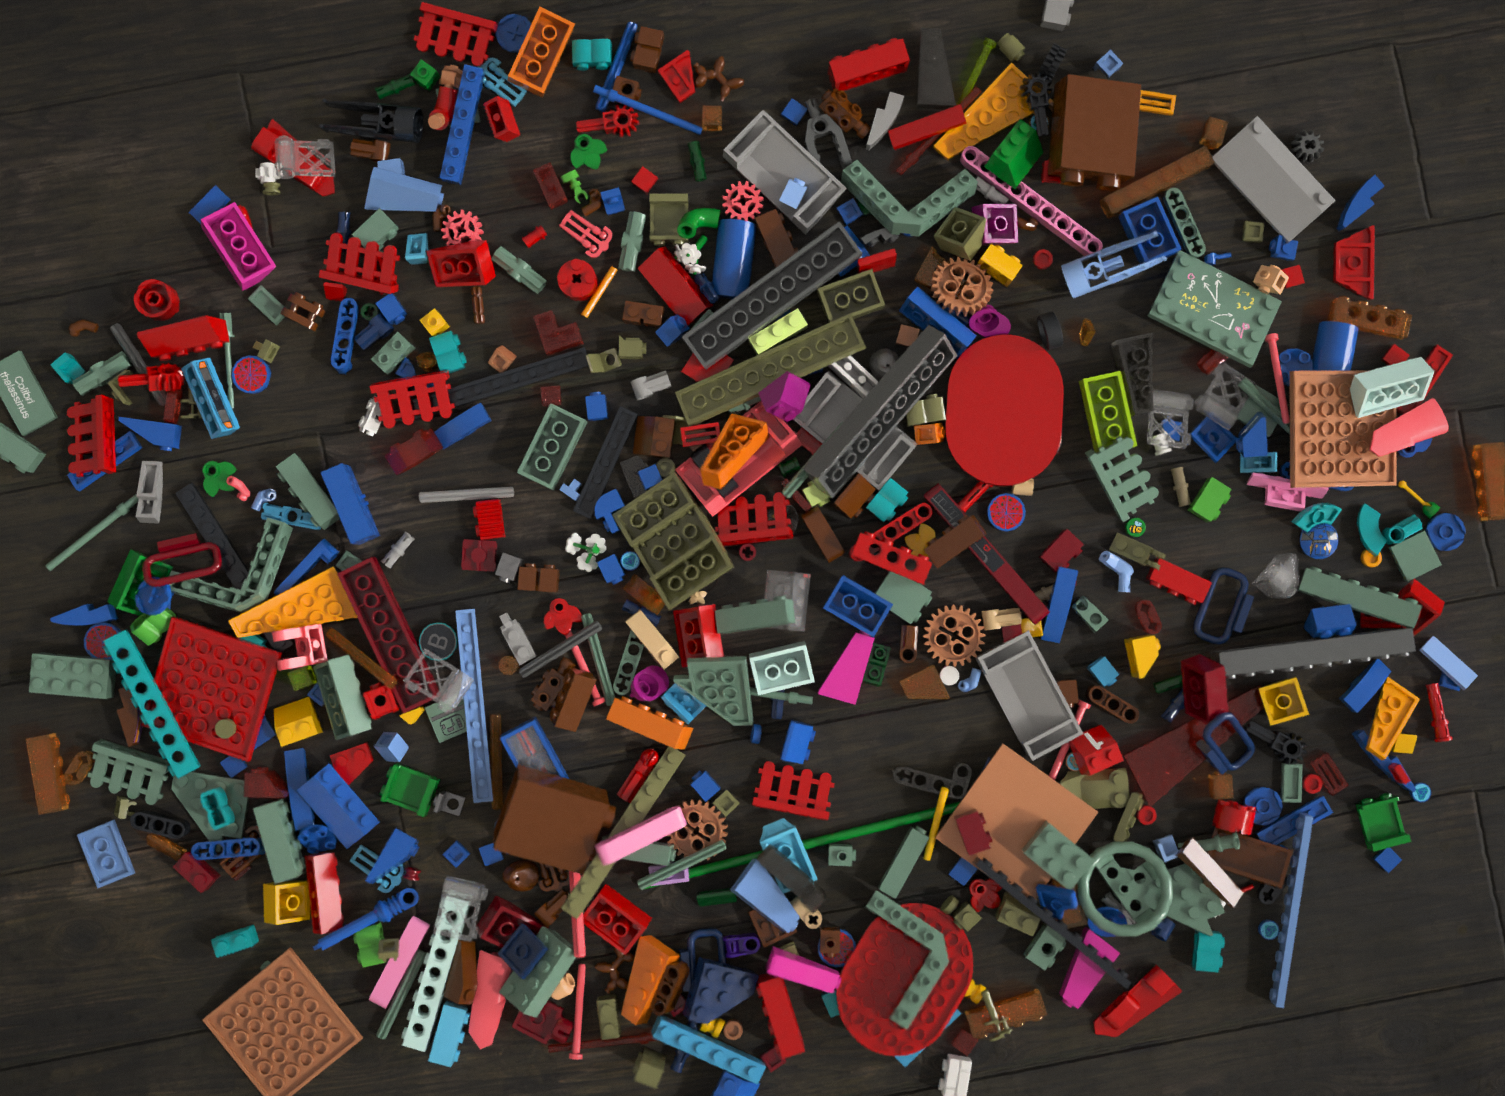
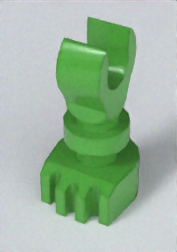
M572 170L560 178L563 183L571 184L569 187L571 190H574L575 200L580 204L578 195L584 194L587 200L588 195L581 189L580 181H577L579 177L577 171Z

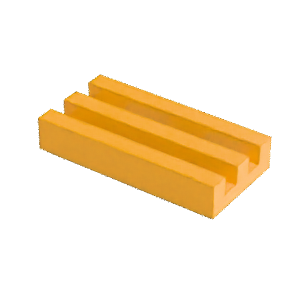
M1141 90V97L1170 100L1171 103L1140 98V103L1170 108L1169 110L1140 105V111L1168 116L1173 115L1175 95Z

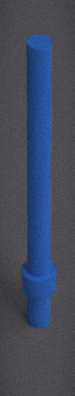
M598 85L594 87V93L606 97L611 102H619L699 135L702 132L703 128L627 98L618 94V91L608 90Z

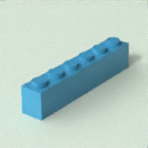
M664 1015L657 1017L651 1030L653 1038L757 1085L766 1068L763 1060Z

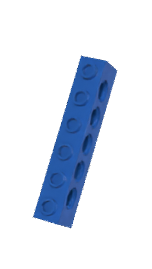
M464 64L440 179L444 182L461 185L485 77L483 68Z

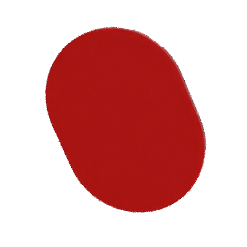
M995 335L974 343L958 358L951 371L948 383L945 431L948 448L956 463L964 472L985 484L1013 486L1036 477L1053 460L1059 448L1062 434L1064 386L1060 370L1051 355L1043 347L1027 338L1016 335Z
M920 903L900 905L943 934L949 959L947 966L908 1029H904L890 1020L889 1016L903 999L904 992L911 986L914 976L918 974L925 963V958L930 952L921 946L920 942L904 935L902 930L894 925H889L888 921L878 916L865 930L840 973L841 982L836 994L838 1011L842 1022L857 1042L876 1053L888 1056H905L916 1053L931 1045L946 1028L970 986L973 975V953L970 942L964 930H961L953 922L955 920L949 914L946 915L941 909L931 905Z

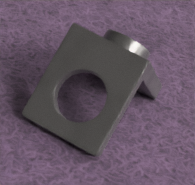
M442 791L434 799L433 806L435 808L433 812L444 811L460 816L465 797ZM452 798L457 799L459 802L458 808L454 810L448 807V801Z

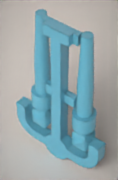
M489 58L488 61L486 60L478 68H483L485 75L497 84L494 86V83L490 80L487 81L486 77H484L483 84H485L486 88L494 91L500 97L509 100L510 104L516 106L527 90L511 83L522 91L520 94H517L503 82L508 80V75L503 69L497 67L500 66L501 62L496 58ZM488 66L491 71H495V74L501 77L500 80L488 72ZM501 86L506 91H508L511 95H513L516 98L515 101L510 99L498 88Z
M360 845L350 859V862L369 875L371 870L355 861V859L359 857L373 867L375 863L360 852L362 850L375 860H378L379 855ZM403 864L391 871V873L396 874L400 868L398 875L393 876L390 873L385 875L391 880L389 888L385 889L388 887L389 881L382 878L376 881V883L381 884L378 887L379 891L389 893L395 886L401 883V876L404 874Z

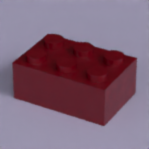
M1201 654L1182 660L1181 669L1185 713L1208 724L1219 714L1228 712L1225 666Z

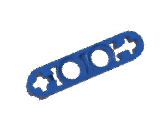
M352 298L343 299L339 307L331 356V364L339 374H346L352 369L351 356L359 306ZM349 304H351V305L354 307V308H350V310H349V315H350L351 317L348 316V311H347V309L345 308V307H348ZM345 321L351 322V327L348 330H343L341 327ZM343 339L348 340L346 348L339 347V342Z
M323 539L281 583L274 594L278 595L299 584L321 559L329 564L337 557L339 551L326 539Z
M261 837L199 842L193 845L191 849V854L196 860L263 855L266 852ZM235 843L240 845V851L237 854L233 851ZM218 844H220L223 848V851L220 855H218L215 851V848ZM199 849H209V853H199Z

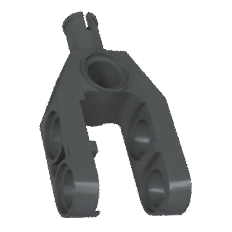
M813 98L812 103L811 100H807L805 104L811 118L808 119L804 144L806 150L821 164V157L816 151L814 141L817 138L831 135L841 166L845 169L852 164V160L842 129L827 114H821L817 98ZM822 124L825 130L819 132L815 129V125Z

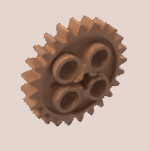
M957 257L954 262L950 258L948 263L943 261L941 266L938 265L933 273V278L930 282L932 284L930 290L934 291L932 297L938 298L937 304L943 303L942 309L948 307L949 313L955 310L956 316L960 312H963V315L966 316L968 311L974 315L976 310L979 311L982 307L985 308L991 299L993 292L991 288L993 282L989 281L991 275H985L987 269L980 270L981 264L975 266V260L968 263L967 259L961 261ZM965 274H968L969 276L962 292L956 300L955 296Z
M952 605L951 610H949L947 606H944V612L937 609L938 615L931 614L933 620H926L930 626L923 627L924 630L928 631V634L922 635V637L928 638V641L923 644L930 645L927 652L933 651L932 658L934 659L938 656V663L945 660V666H948L951 661L953 667H956L959 661L961 666H964L965 659L971 663L970 656L976 658L975 651H982L978 646L979 644H985V642L980 640V637L986 636V634L980 633L984 626H978L981 619H974L976 613L969 615L970 608L963 611V606L960 605L958 610H956L955 605ZM949 617L955 620V625L952 628H948L945 624L946 619ZM941 626L950 632L957 631L956 635L967 640L969 644L966 645L958 639L951 640L952 637L939 630V627ZM966 626L972 630L969 637H964L962 634V630ZM939 634H943L946 637V641L942 645L936 642V637ZM957 643H960L963 648L959 654H955L953 651V646Z
M692 799L690 805L687 801L683 802L684 808L678 805L685 820L690 825L684 826L688 831L687 837L681 836L679 830L666 835L671 836L672 839L668 843H674V850H679L677 856L683 853L685 858L701 850L694 845L696 839L703 842V848L720 840L726 843V840L722 838L728 835L727 832L723 831L728 825L722 824L726 817L720 818L719 815L722 812H715V805L710 808V801L703 805L702 799H699L697 804ZM691 812H696L699 815V821L695 822L691 819ZM707 824L714 826V833L706 831ZM698 826V827L700 828V829H699V832H700V833L695 834V833H694V831H695L694 828H696V827ZM704 836L710 838L711 841H707Z

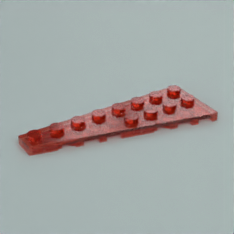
M1261 685L1227 701L1228 712L1236 717L1241 726L1264 708L1258 689L1261 688ZM1194 718L1123 755L1150 807L1206 759L1196 746V743L1200 739L1204 741L1203 730L1207 724ZM1224 720L1211 732V737L1219 747L1236 731L1228 720Z

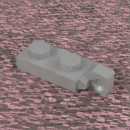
M508 613L499 616L503 623V626L500 627L502 634L518 664L522 665L537 657L520 623L516 619L511 620Z

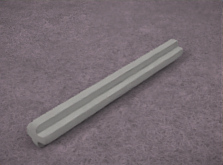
M497 487L420 492L419 501L421 503L507 498L514 497V488Z

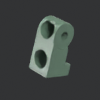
M1084 596L1071 606L1094 633L1108 621L1100 610Z

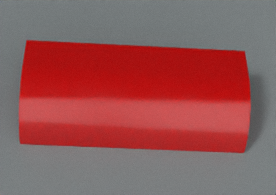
M666 247L658 248L637 268L676 315L679 314L680 317L685 319L688 326L698 320L713 306L706 296L700 293L699 286Z

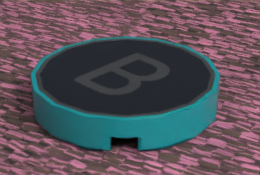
M433 623L424 628L420 634V649L429 659L441 661L454 654L458 646V637L454 629L446 623Z

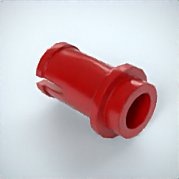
M536 226L535 230L522 237L528 248L547 236L542 226Z

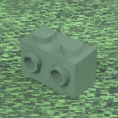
M379 208L352 235L361 240V245L366 248L368 242L376 241L380 251L383 248V243L394 238L399 228Z

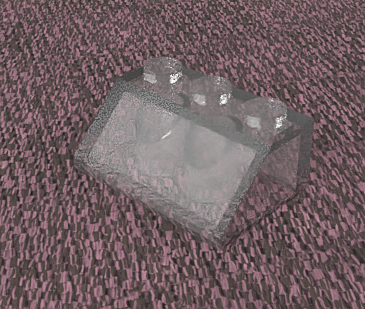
M1294 553L1276 555L1252 584L1268 598H1290L1297 589L1295 587L1299 584L1296 555Z
M767 570L764 599H768V602L774 601V597L785 596L786 599L793 600L796 623L766 628L805 632L811 574Z

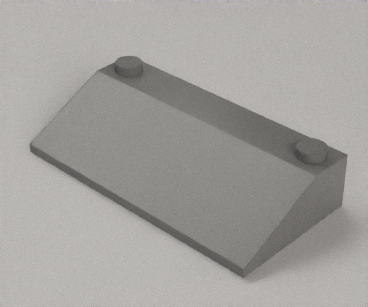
M764 110L723 150V157L752 185L755 184V188L760 190L805 235L847 189ZM795 177L805 182L804 185L808 187L797 209L779 201L789 179L794 180Z
M1258 116L1210 159L1275 231L1283 236L1282 238L1287 244L1335 202V199Z
M828 371L807 396L803 411L793 420L823 444L837 426L854 411L863 398ZM896 426L857 470V473H860L868 482L880 490L917 446V443Z
M1029 631L1003 642L975 658L1029 760L1033 761L1083 734Z

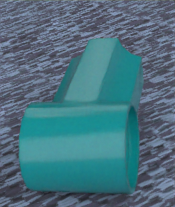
M1413 514L1395 525L1385 528L1381 534L1387 539L1386 544L1400 543L1405 538L1423 529L1422 522ZM1392 531L1395 533L1394 540L1391 538Z

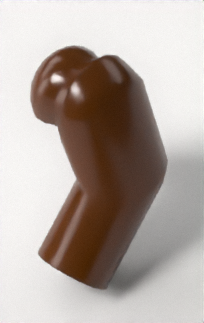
M443 204L433 212V231L439 232L443 228L442 221L451 212L449 205Z
M81 319L70 324L68 328L69 334L77 337L82 330L96 333L99 325Z

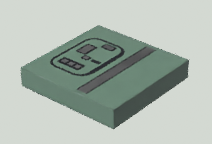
M461 692L425 707L439 743L467 731L464 699Z

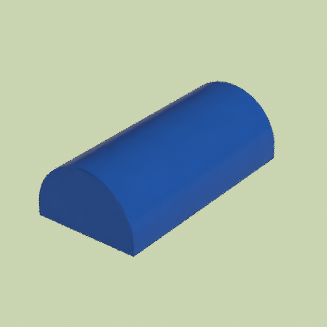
M737 219L719 220L712 277L713 289L719 298L733 300L750 287L757 225L752 222Z
M919 287L909 295L899 309L904 316L924 331L930 325L944 333L957 354L956 359L959 358L977 336L946 309H942L940 304H937L934 299Z
M1320 322L1312 359L1313 371H1351L1359 328L1343 322Z

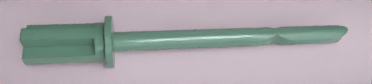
M219 313L220 319L226 320L230 341V338L235 337L232 333L231 313ZM229 342L225 343L224 347L226 377L229 386L228 400L233 409L234 394Z

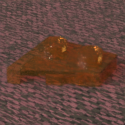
M934 665L899 681L907 699H950Z

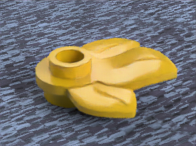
M920 524L919 534L906 536L905 542L913 550L911 554L917 557L918 554L929 557L924 549L928 547L926 543L936 537L935 531L926 524Z

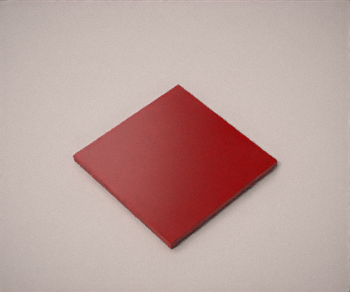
M174 616L170 620L154 680L188 742L250 762L278 669L277 661H280L282 653ZM149 699L146 708L152 711L155 709L156 703L154 700ZM157 717L155 725L160 728L165 725L164 718ZM225 718L233 720L236 724L235 734L227 739L220 738L215 732L217 722ZM142 721L141 726L150 728L148 724L145 725Z

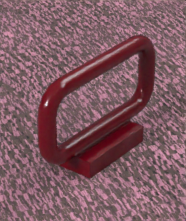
M196 533L157 542L160 553L146 558L143 562L142 570L143 578L149 586L160 587L217 572L222 565L221 552L215 543L206 542L200 544ZM204 550H211L213 552L214 564L210 567L160 579H153L151 576L150 566L154 562Z

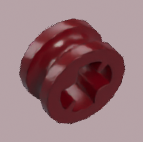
M744 544L739 550V555L745 561L753 560L756 556V549L751 544ZM745 547H750V551H753V555H749L750 558H746L745 554L742 553L743 549L746 550Z
M404 867L405 874L402 875L403 878L415 881L420 880L418 876L421 873L420 869Z

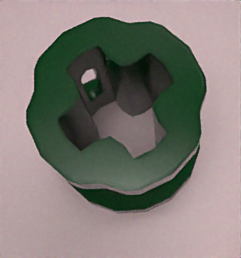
M796 457L783 464H778L783 479L799 472L801 469Z

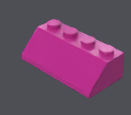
M235 202L201 219V228L242 291L259 283L276 268L275 263Z

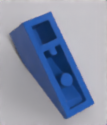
M119 417L118 421L153 445L160 446V450L172 451V448L179 449L182 426Z

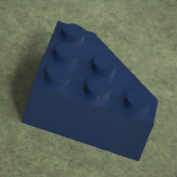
M699 957L683 1015L688 1020L708 1024L752 996L759 975L751 969Z

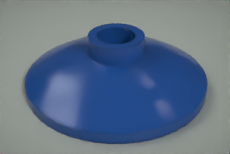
M1112 907L1096 909L1107 920L1119 925L1127 924L1125 915L1118 909ZM1088 918V926L1095 934L1103 937L1115 936L1100 930Z

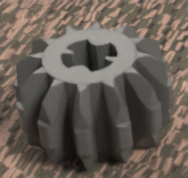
M1304 130L1301 132V135L1297 134L1294 136L1295 140L1290 144L1294 147L1291 149V153H1296L1295 157L1297 159L1300 157L1301 163L1306 162V160L1312 163L1314 159L1320 158V153L1324 151V148L1321 147L1324 141L1318 140L1320 134L1314 136V130H1311L1309 133Z

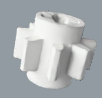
M261 163L260 168H255V177L260 180L261 184L275 182L276 179H280V170L275 168L273 163Z

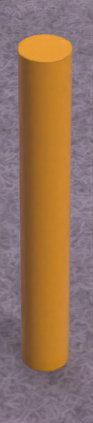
M613 266L610 267L582 311V316L588 318L616 274L617 269Z

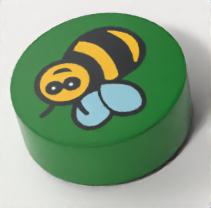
M1132 518L1126 523L1125 530L1129 536L1139 537L1144 534L1146 525L1143 520Z

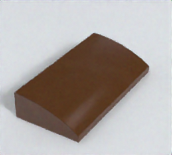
M1215 827L1212 838L1218 834L1221 836L1231 835L1233 832ZM1237 833L1240 849H1224L1223 852L1210 850L1207 853L1223 871L1282 889L1293 850Z

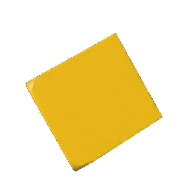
M1029 618L1021 620L1022 633L1029 631L1032 637L1043 636L1041 621L1034 625Z
M419 707L399 716L407 723L414 724L424 712L425 707Z
M1400 733L1393 745L1392 752L1412 754L1417 735Z

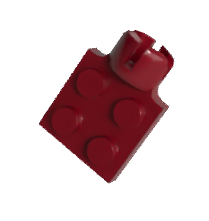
M548 1000L537 1017H532L519 1011L512 1027L545 1045L549 1039H554L564 1044L574 1028V1023L562 1016L563 1007Z

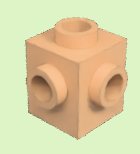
M1261 265L1253 282L1262 293L1269 294L1271 292L1281 295L1289 277L1275 265Z

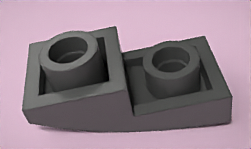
M886 228L865 235L860 239V242L864 247H872L879 242V238L885 244L888 241L889 243L894 242L899 236L891 234Z

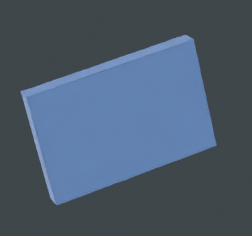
M115 820L77 834L97 888L135 874Z

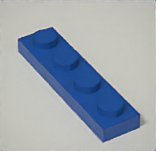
M131 431L115 441L116 466L143 448ZM92 471L83 473V477H77L73 473H69L67 476L75 489L80 492L106 473L100 471V474H94Z
M1320 795L1274 823L1255 832L1258 840L1277 845L1297 834L1296 819L1300 816V813L1311 815L1313 817L1312 824L1332 814L1333 811L1325 797Z

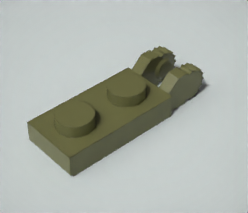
M1120 533L1116 534L1109 548L1113 553L1159 570L1160 565L1148 560L1150 555L1152 554L1159 559H1164L1166 556L1152 547Z
M1139 792L1131 794L1115 832V842L1128 840L1130 836L1128 829L1134 826L1136 821L1134 815L1137 810L1141 809L1144 802L1142 800L1143 794Z

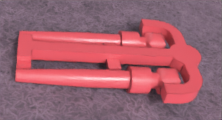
M572 210L567 213L559 225L573 238L582 243V246L586 249L589 248L585 254L591 258H597L603 251H607L609 242L613 237L611 230L606 226L601 231L599 227L592 225ZM573 215L588 228L586 230L572 221L570 217ZM568 222L576 229H578L580 232H582L583 235L579 236L577 233L566 227L565 224ZM592 230L595 235H599L605 241H600L589 232ZM586 236L599 245L598 250L595 245H591L590 241L585 240Z

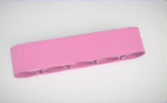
M674 806L595 845L602 865H607L681 829L687 823L680 806Z
M415 916L411 918L399 940V958H397V961H394V958L389 959L369 997V1001L385 1009L388 1007L430 924Z

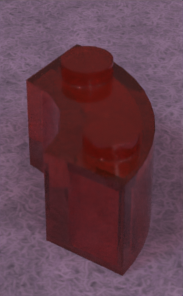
M432 428L425 431L420 429L413 434V438L401 445L396 443L389 448L390 452L385 455V458L396 475L417 466L443 448Z

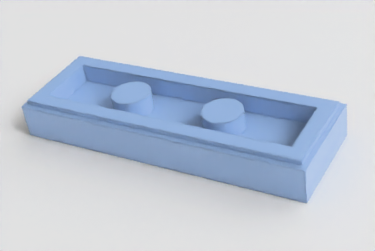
M1435 636L1430 637L1419 649L1462 690L1467 689L1478 676Z

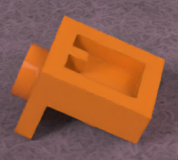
M942 422L914 426L917 445L944 441L946 431Z

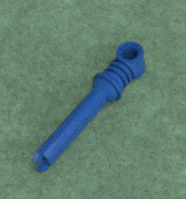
M406 888L398 892L396 897L393 895L392 899L387 898V902L386 900H378V904L374 906L373 911L319 939V944L313 947L314 950L319 948L325 950L377 921H387L389 923L391 918L394 917L393 914L397 916V912L402 913V910L406 911L418 903V892L413 888ZM407 892H411L414 895L412 903L404 901V895Z

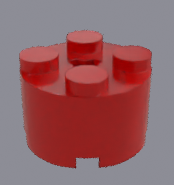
M573 259L566 262L560 268L557 281L561 291L567 298L574 301H583L589 299L597 289V276L589 263ZM576 277L580 278L581 283L575 282L574 279Z
M149 279L138 286V290L134 295V304L137 310L146 317L156 321H165L179 311V296L170 285L160 280Z
M1218 799L1212 825L1230 832L1241 831V834L1251 835L1256 807L1239 805V802Z

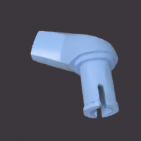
M1109 551L1102 552L1099 560L1119 575L1118 592H1130L1131 575L1134 573L1133 567Z

